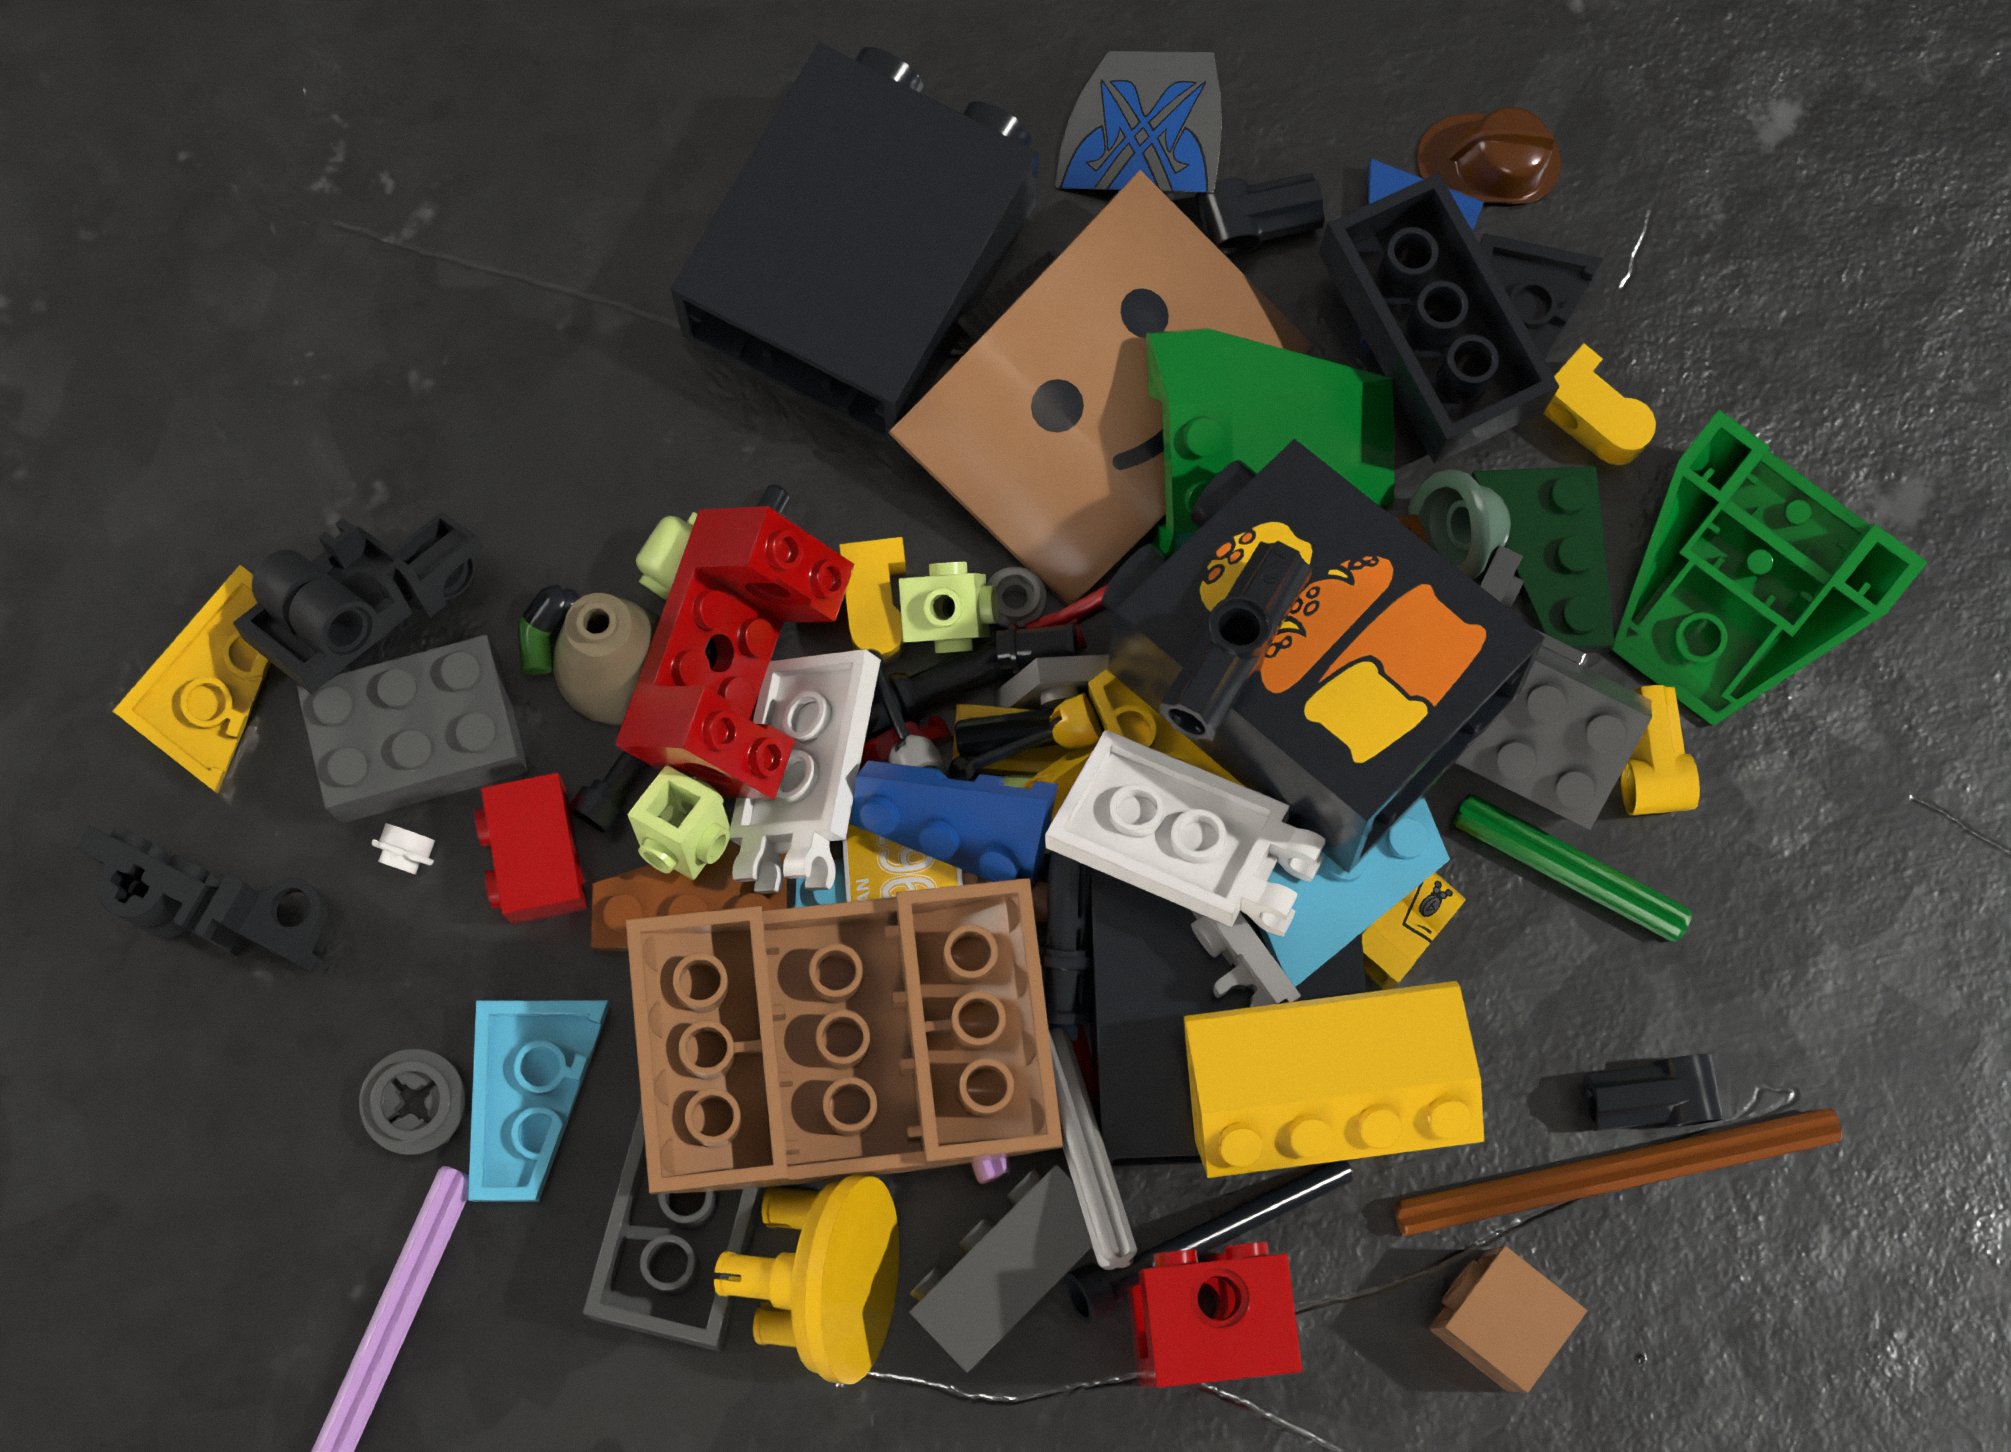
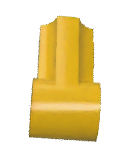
M1651 685L1633 689L1632 691L1651 700L1652 719L1620 775L1621 794L1626 812L1631 816L1696 810L1700 796L1699 775L1694 758L1691 754H1685L1675 687Z

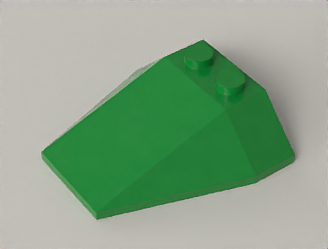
M1209 328L1146 333L1148 396L1162 402L1166 520L1158 521L1153 526V544L1169 557L1200 529L1191 522L1192 510L1202 492L1221 470L1233 461L1242 460L1259 473L1293 439L1300 442L1381 508L1395 502L1393 378Z
M1719 409L1677 463L1615 636V646L1611 649L1658 685L1675 687L1676 698L1713 726L1887 614L1928 563L1876 524H1868L1769 451L1770 446Z

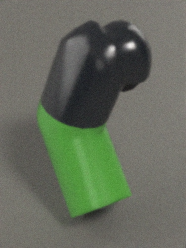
M558 584L541 589L519 618L518 638L522 674L544 675L553 671L550 634L560 621L564 623L569 609L580 599L578 593L573 589H562Z

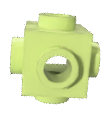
M946 562L929 564L930 576L899 578L903 642L934 641L935 653L973 651L972 638L990 637L989 624H995L998 620V600L995 586H986V574L968 573L967 562ZM952 598L955 604V611L950 617L947 611V604Z
M665 765L627 814L640 845L638 849L639 854L651 866L663 873H670L674 869L695 880L707 863L712 864L720 858L729 842L730 825L723 807L724 800L722 796L706 782L692 779Z

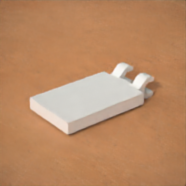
M862 649L769 662L759 691L753 723L769 724L795 739L775 800L736 798L729 831V839L741 846L740 852L733 864V880L736 882L756 881L754 892L758 894L779 893L784 883V877L788 879L806 878L805 889L809 891L829 890L834 883L836 870L829 845L830 841L846 839L854 799L856 776L859 773L881 661L868 650ZM779 854H786L784 864H782Z
M1108 730L1103 732L1045 834L1047 849L1230 927L1233 926L1239 912L1242 911L1265 931L1283 937L1295 916V910L1292 907L1298 894L1288 887L1267 881L1278 862L1292 876L1312 882L1323 861V856L1319 854L1326 839L1310 830L1286 824L1290 805Z

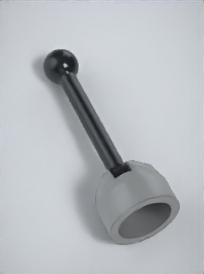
M867 649L881 660L875 688L899 740L892 747L888 758L889 763L939 769L944 774L946 766L939 750L932 741L924 736L910 735L882 672L884 664L882 654L878 650Z

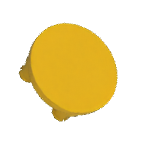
M851 1175L843 1180L832 1181L824 1186L821 1191L769 1186L763 1196L762 1221L766 1224L767 1228L780 1227L802 1230L796 1252H782L775 1259L724 1251L717 1260L714 1272L736 1275L729 1276L728 1280L714 1279L715 1291L718 1296L723 1297L737 1296L770 1300L762 1301L760 1303L761 1308L758 1307L755 1312L753 1336L758 1345L772 1344L796 1347L801 1361L811 1372L818 1373L828 1382L847 1385L855 1384L866 1376L878 1358L888 1333L895 1305L899 1276L900 1242L898 1220L891 1194L879 1178L864 1175Z

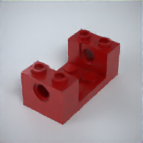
M769 506L699 509L615 746L662 771L665 765H668L692 779L702 780L712 786L722 797L775 800L795 739L769 724H755L750 721L783 622H835L855 564ZM710 638L714 640L717 646V660L712 669L705 655V647Z
M1268 1242L1225 1246V1253L1206 1255V1262L1198 1263L1196 1249L1154 1254L1155 1268L1140 1270V1284L1127 1290L1138 1386L1161 1388L1303 1372L1288 1253L1269 1255ZM1201 1285L1208 1288L1215 1298L1216 1308L1212 1318L1207 1317L1199 1307L1198 1292Z

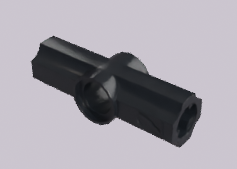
M1260 541L1226 598L1221 600L1212 609L1206 631L1160 705L1159 713L1167 718L1175 730L1194 740L1204 738L1213 741L1248 681L1254 678L1261 670L1267 649L1312 575L1313 567L1304 561L1298 550L1280 541L1275 543ZM1238 634L1244 636L1251 643L1237 646L1223 639V636Z

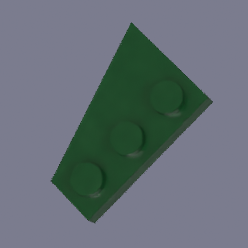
M1596 466L1473 471L1470 476L1479 485L1491 488L1497 493L1509 510L1511 528L1509 538L1504 547L1523 556L1515 575L1524 580L1519 593L1535 629L1583 653L1609 652L1615 644Z

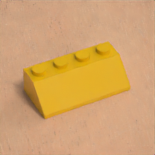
M1457 981L1183 1016L1194 1137L1207 1178L1484 1142L1481 1076L1461 988Z

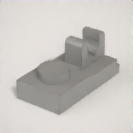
M1191 910L1197 919L1191 924V927L1207 952L1213 957L1222 953L1230 965L1234 964L1236 966L1214 985L1213 993L1217 998L1222 997L1234 988L1242 990L1251 988L1254 991V995L1250 998V1007L1296 1002L1301 997L1300 993L1240 912L1233 926L1230 927Z

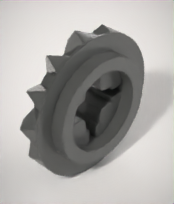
M424 1049L397 1051L379 1061L365 1078L359 1097L361 1120L371 1138L385 1149L398 1154L424 1155L428 1151L448 1143L458 1125L465 1119L464 1108L467 1091L456 1067L442 1056ZM398 1081L403 1086L417 1092L425 1087L430 1088L434 1083L436 1084L429 1090L430 1095L424 1101L425 1107L429 1110L427 1114L432 1119L429 1123L427 1120L420 1119L412 1113L403 1118L398 1117L392 1122L399 1115L398 1111L405 1104L400 1095L402 1091L396 1086Z

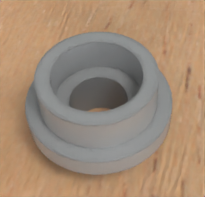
M1007 567L996 572L987 582L986 586L994 585L998 600V620L996 624L1008 629L1010 623H1017L1019 629L1026 628L1025 623L1036 620L1043 614L1046 606V590L1043 582L1034 572L1023 567ZM1010 591H1019L1025 595L1027 602L1021 608L1012 609L1005 605L1003 597Z

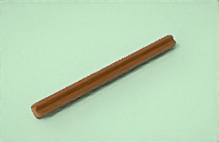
M1825 1108L1408 1198L1394 1204V1213L1401 1234L1410 1236L1838 1143L1842 1139V1129L1835 1110Z

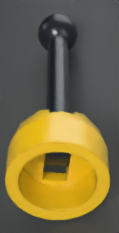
M1085 693L1063 701L1055 708L1050 716L1049 728L973 758L958 756L951 761L949 772L955 780L967 781L972 778L975 770L1052 740L1070 750L1085 749L1098 743L1103 734L1089 698Z

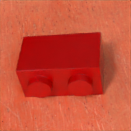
M559 773L481 788L484 807L474 809V818L481 846L491 845L495 870L485 871V884L491 908H501L502 914L512 924L589 909L572 812L568 809L570 804L568 789Z

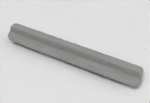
M1062 1027L1049 1030L1065 1157L1098 1264L1105 1270H1112L1117 1267L1125 1268L1133 1263L1137 1247L1070 1035Z

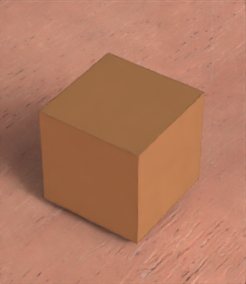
M1501 1246L1486 1250L1478 1262L1473 1260L1464 1268L1444 1295L1442 1303L1445 1306L1428 1329L1505 1391L1528 1393L1588 1310L1507 1246Z

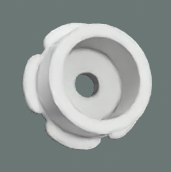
M385 823L380 840H372L374 847L383 849L378 861L383 864L416 875L420 863L430 866L434 862V860L429 859L435 840Z

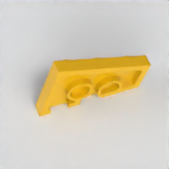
M242 565L236 568L113 710L115 714L217 794L271 664V661L243 640L233 624L235 620L258 603L252 592V579L254 575Z

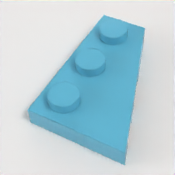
M1425 798L1420 799L1349 874L1322 851L1319 855L1323 856V861L1312 882L1292 876L1278 862L1276 863L1267 882L1283 885L1298 894L1292 907L1295 910V916L1284 937L1269 933L1259 927L1267 950L1294 987L1304 981L1450 860Z
M608 1000L476 1001L469 1201L539 1202L611 1006Z

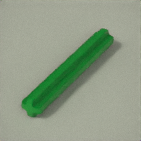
M1475 794L1467 795L1455 813L1453 823L1457 828L1669 941L1680 939L1690 924L1692 912L1689 908Z

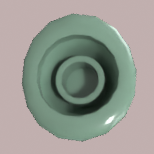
M1455 469L1434 473L1419 485L1409 503L1407 516L1417 514L1431 547L1472 580H1475L1484 571L1487 562L1493 558L1500 545L1504 547L1509 538L1511 519L1503 499L1491 488L1479 485L1468 473Z

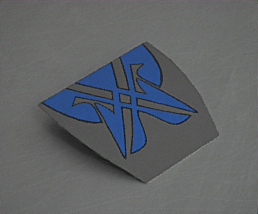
M1107 52L1080 93L1069 118L1060 148L1055 187L1121 190L1141 170L1161 191L1213 192L1220 154L1222 128L1221 93L1214 53Z

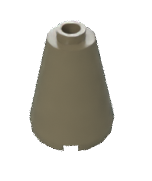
M607 593L585 595L571 606L554 648L552 664L557 687L573 710L593 722L616 726L621 725L657 629L660 616L647 607Z

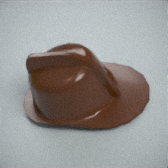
M1518 107L1499 108L1489 114L1465 113L1447 116L1433 124L1421 138L1416 157L1419 173L1423 179L1439 172L1449 189L1481 200L1484 203H1533L1548 195L1559 179L1562 165L1554 134L1549 133L1540 118L1532 112Z

